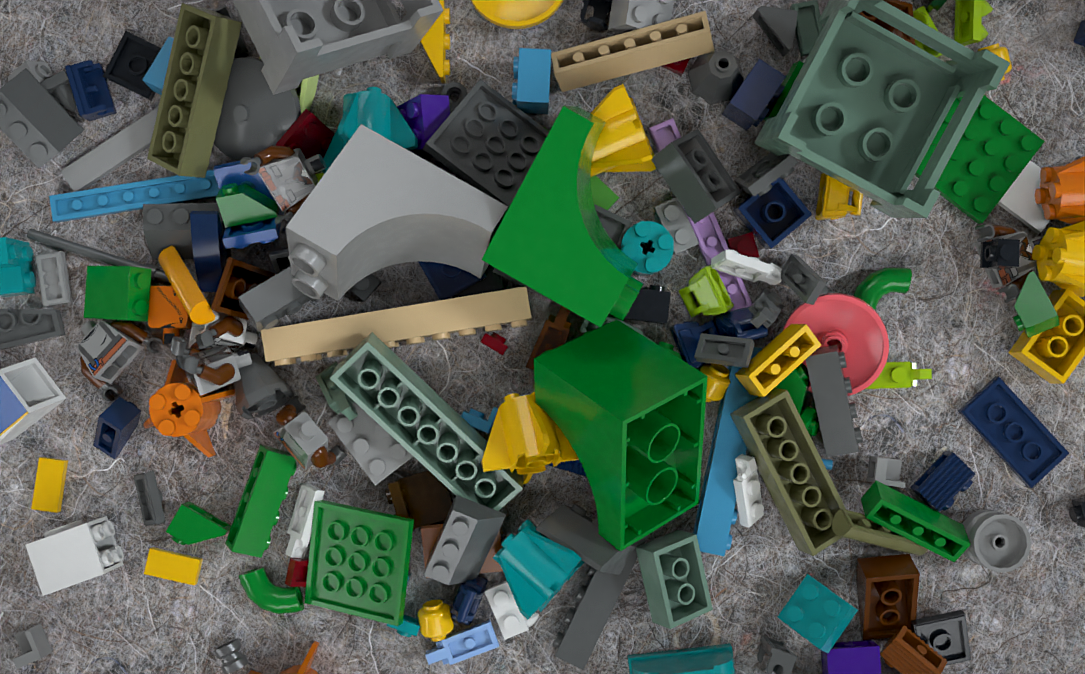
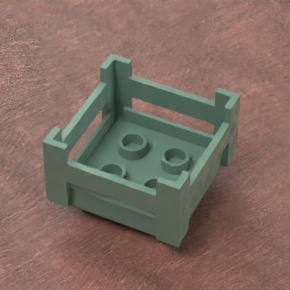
M829 0L818 20L819 23L824 25L777 116L766 120L754 144L777 156L789 154L873 199L870 206L892 218H927L941 193L934 189L985 92L997 89L1010 62L987 49L974 52L883 0ZM866 11L952 60L944 62L858 13ZM963 97L914 189L907 190L954 100Z

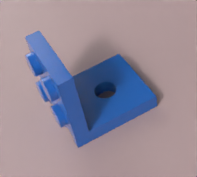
M240 161L214 166L213 171L219 189L230 183L240 185L244 181H249L255 186V190L274 200L258 173L256 175L244 173L251 168V162L247 165H242ZM280 209L278 215H284V212ZM275 218L227 227L222 239L226 249L232 247L241 249L256 242L270 243L279 238L282 222L276 224Z

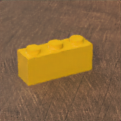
M790 324L750 360L748 368L742 367L735 376L750 395L765 397L817 350L821 343L807 324Z

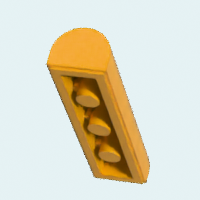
M171 245L159 254L158 262L190 319L199 325L215 320L213 311L175 247Z

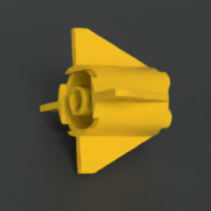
M624 84L613 88L591 112L592 115L606 122L594 149L591 177L602 172H651L656 169L655 164L651 160L655 154L643 129L632 97H629Z
M1085 221L1064 228L1049 227L1040 244L1035 245L1032 251V258L1037 263L1039 279L1053 282L1062 289L1068 288L1077 296L1084 297Z
M535 392L520 396L518 393H512L504 397L505 402L497 410L481 463L483 472L510 469L513 472L516 469L517 474L523 475V484H526L534 473L546 471L545 465L553 463V467H555L560 462L579 460L561 429L535 403Z

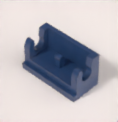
M92 60L65 66L79 116L88 121H93L117 113L107 79L102 77L104 74L102 64H93Z

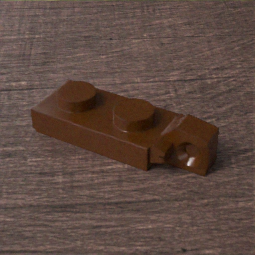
M561 305L557 316L550 314L548 320L546 319L525 366L526 368L534 371V358L547 350H553L564 345L571 323L566 321L570 313L569 309Z

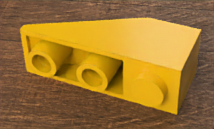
M439 0L443 12L420 43L441 83L446 84V75H450V60H446V50H450V34H446V24H450L451 16L450 8H446L444 0Z

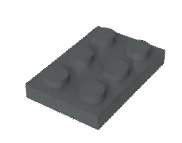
M770 152L734 181L740 189L750 195L755 196L758 194L762 196L772 188V182L779 177L784 179L795 170L793 166L799 162L789 154L777 156Z

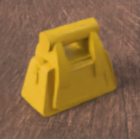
M821 173L815 219L835 220L845 217L848 213L860 216L863 194L827 174ZM849 192H853L851 205H848Z

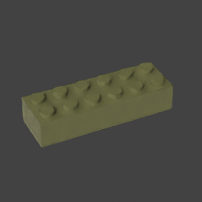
M185 3L181 4L148 152V160L179 176L206 177L242 22L207 8Z
M774 388L765 397L758 396L730 413L751 457L755 458L758 471L798 550L814 556L841 539L842 537L835 535L833 532L832 520L839 509L846 510L788 390Z

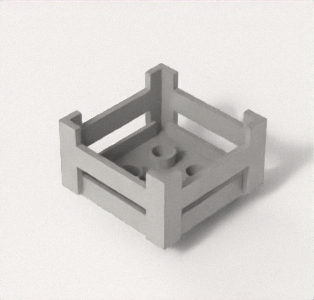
M232 0L264 63L261 71L273 95L298 88L303 79L388 54L389 58L392 59L412 53L443 12L439 0H401L407 12L402 20H400L391 0Z

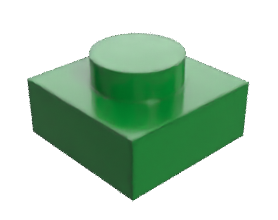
M807 406L800 417L810 437L818 433L820 425L816 409Z

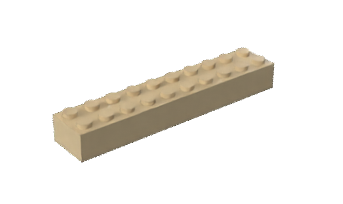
M525 286L275 327L267 330L263 329L261 330L265 361L274 362L275 366L296 364L297 358H301V362L321 360L322 354H327V357L332 358L348 355L347 350H354L372 332L388 348L399 347V342L406 341V345L425 343V337L431 336L433 340L437 341L451 338L450 333L456 332L459 333V336L476 334V329L485 328V332L502 330L501 325L511 324L512 328L528 326L527 321L532 320L527 287Z

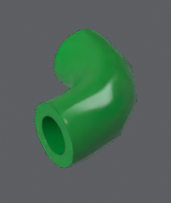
M884 267L868 274L856 287L853 296L863 300L876 311L878 302L884 295L888 293H907L911 284L912 271L904 267Z
M264 567L255 568L238 575L248 598L261 609L276 614L296 613L304 610V599L300 587L281 588L275 586L269 581Z

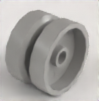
M984 509L970 514L962 523L971 543L965 550L964 555L973 563L1001 573L1015 570L1028 558L1031 549V538L1025 524L1018 518L991 509Z

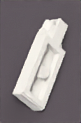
M726 249L711 258L712 269L751 282L760 280L772 285L781 282L782 268L773 263L767 264L758 258L747 257L730 249Z
M741 454L735 458L738 475L733 479L740 524L749 528L764 515V507L762 505L755 458Z
M303 483L301 485L287 533L290 534V540L285 554L292 558L304 559L311 538L314 501L323 500L324 491L311 484Z

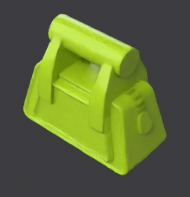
M711 264L695 273L689 280L688 287L686 286L678 290L691 318L699 315L701 312L705 316L719 315L734 307L717 270L712 269ZM690 292H693V294H694V296H695V298H696V300H697V302H698V304H699V307H697V305H696V303H695V301H694V299H693V297H692V295H691Z

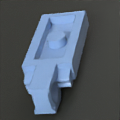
M491 620L448 635L444 640L436 641L437 647L427 650L425 656L428 665L442 660L443 665H452L499 647V642Z

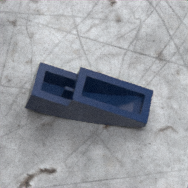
M191 211L192 248L199 289L201 292H217L227 263L226 256L228 253L222 240L224 233L219 212Z

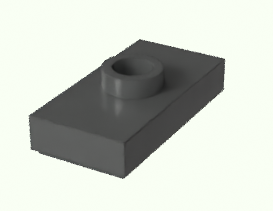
M154 471L134 475L144 525L149 526L166 522L161 504L163 497L158 489Z

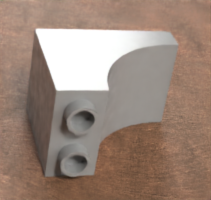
M361 124L286 226L289 250L288 259L291 265V273L294 276L291 280L292 284L310 298L320 299L323 293L339 301L352 286L366 276L391 265L416 261L451 265L481 278L489 266L488 263L481 259L500 226L508 206Z

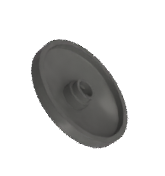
M243 57L234 59L215 134L214 145L222 153L235 161H240L243 157L254 158L256 153L271 145H276L301 115L300 103L295 89L273 95L261 71L264 63L259 58Z

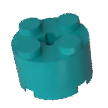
M640 221L626 231L620 250L638 263L633 271L634 274L648 276L658 273L670 262L674 252V240L669 231L661 224L652 221ZM648 243L651 245L650 250H652V253L648 252L645 255L642 253L643 248L640 244L645 245Z

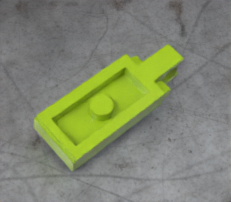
M886 362L879 377L866 389L911 388V386H917V380L932 379V369H917L916 363Z

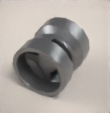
M239 638L231 640L213 650L216 658L223 659L221 661L223 674L232 673L249 663L246 655L238 652L242 646Z

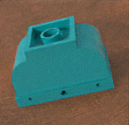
M730 643L627 655L629 674H735L733 650Z

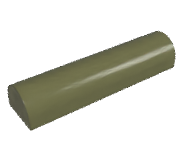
M839 509L833 517L832 529L837 536L921 556L928 551V549L865 518L864 514Z

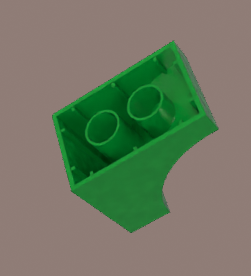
M563 106L481 260L601 328L609 314L622 321L624 320L643 283L631 277L638 263L623 253L608 236L597 215L592 198L590 175L592 158L599 135L606 122L580 107Z
M616 319L601 328L587 331L582 336L553 350H547L534 358L535 403L561 429L586 473L597 509L598 534L617 550L622 551L699 504L708 376Z

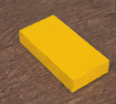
M39 457L31 509L54 513L61 512L68 460Z
M152 547L149 549L144 574L195 586L198 582L203 558Z

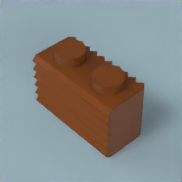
M903 626L885 644L880 652V656L884 659L885 663L897 669L901 674H941L947 664V660L942 655H938L937 651H934L928 644H925L924 640H921L910 629H907V626Z

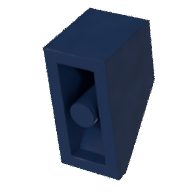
M119 396L99 416L93 446L116 459L138 426L141 410L132 402H127Z

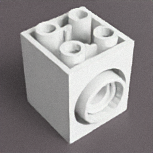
M107 516L83 524L82 520L63 525L44 532L45 538L25 545L43 596L103 575L124 565L122 549L116 544L114 538L115 529L112 522L108 521Z

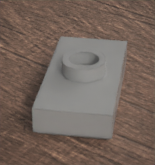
M58 251L35 255L43 307L73 303L65 252Z

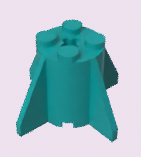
M368 87L366 91L353 94L348 93L343 96V117L323 158L326 164V168L322 170L324 174L361 124L408 151L418 148V139L394 101L386 94H383L380 88Z
M529 519L518 528L519 533L516 535L510 534L501 544L502 548L493 557L501 565L518 609L527 620L537 610L542 612L552 598L560 591L564 583L585 563L573 550L550 540L536 530L537 527Z

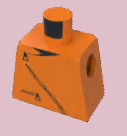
M150 286L149 328L163 329V344H171L174 336L179 337L180 329H191L193 321L190 319L172 286Z

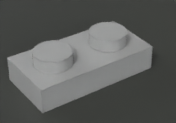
M677 197L653 208L660 224L669 231L674 240V255L699 244L682 204Z

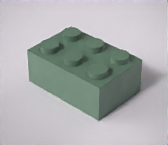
M676 530L635 547L653 623L672 629L713 610L696 534Z

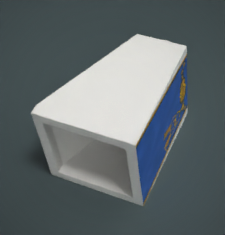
M36 357L0 369V445L15 439L66 399L65 395Z

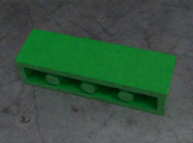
M260 444L225 542L232 552L262 558L264 550L268 549L271 541L270 533L272 527L277 524L279 519L281 502L286 499L288 494L287 485L289 479L295 474L297 462L289 452Z
M877 480L861 497L865 518L952 562H955L971 545L963 524Z

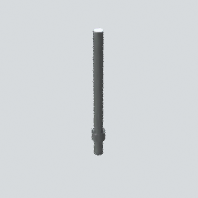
M29 229L27 233L28 239L113 266L152 269L151 281L160 280L171 284L159 266L149 263L144 265L34 229Z

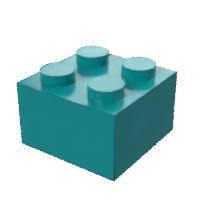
M807 574L777 617L818 649L829 653L858 609Z

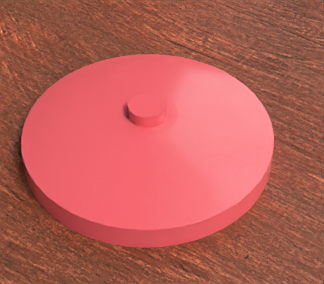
M828 293L819 296L814 305L803 302L791 313L784 325L783 331L790 324H807L821 343L819 348L838 344L839 352L845 353L847 367L843 368L844 378L850 377L852 393H848V396L869 387L879 377L887 362L889 339L884 322L869 304L855 296L842 293ZM804 360L802 363L807 367L806 360ZM809 383L808 391L813 393L811 383Z

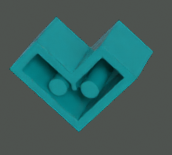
M8 237L0 238V297L35 294L36 276L32 272L31 263L34 254L29 242Z

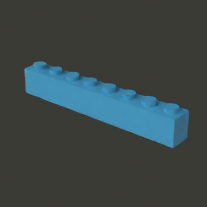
M754 347L751 359L754 356H756L762 350V348ZM727 366L730 372L729 379L731 383L725 392L724 398L720 400L693 534L697 535L700 551L725 556L726 550L731 548L732 535L729 532L731 524L735 525L738 510L734 509L736 495L733 479L738 475L735 458L741 454L746 455L747 450L730 413L758 397L750 395L735 376L742 368Z

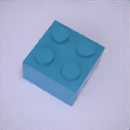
M519 48V57L514 56L513 73L514 79H518V83H512V104L517 105V108L524 113L548 114L550 49Z

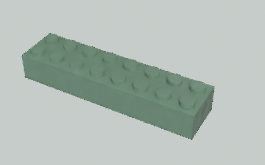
M373 332L334 368L330 379L455 495L499 511L523 489V475L517 474L516 469L513 472L510 469L483 472L481 461L487 441Z

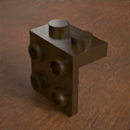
M429 470L393 480L387 484L388 489H385L388 503L394 505L396 512L394 515L414 519L413 531L421 526L445 520L452 506L448 488Z

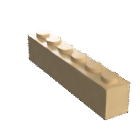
M706 11L553 52L551 57L554 75L561 91L565 92L715 52L707 14Z

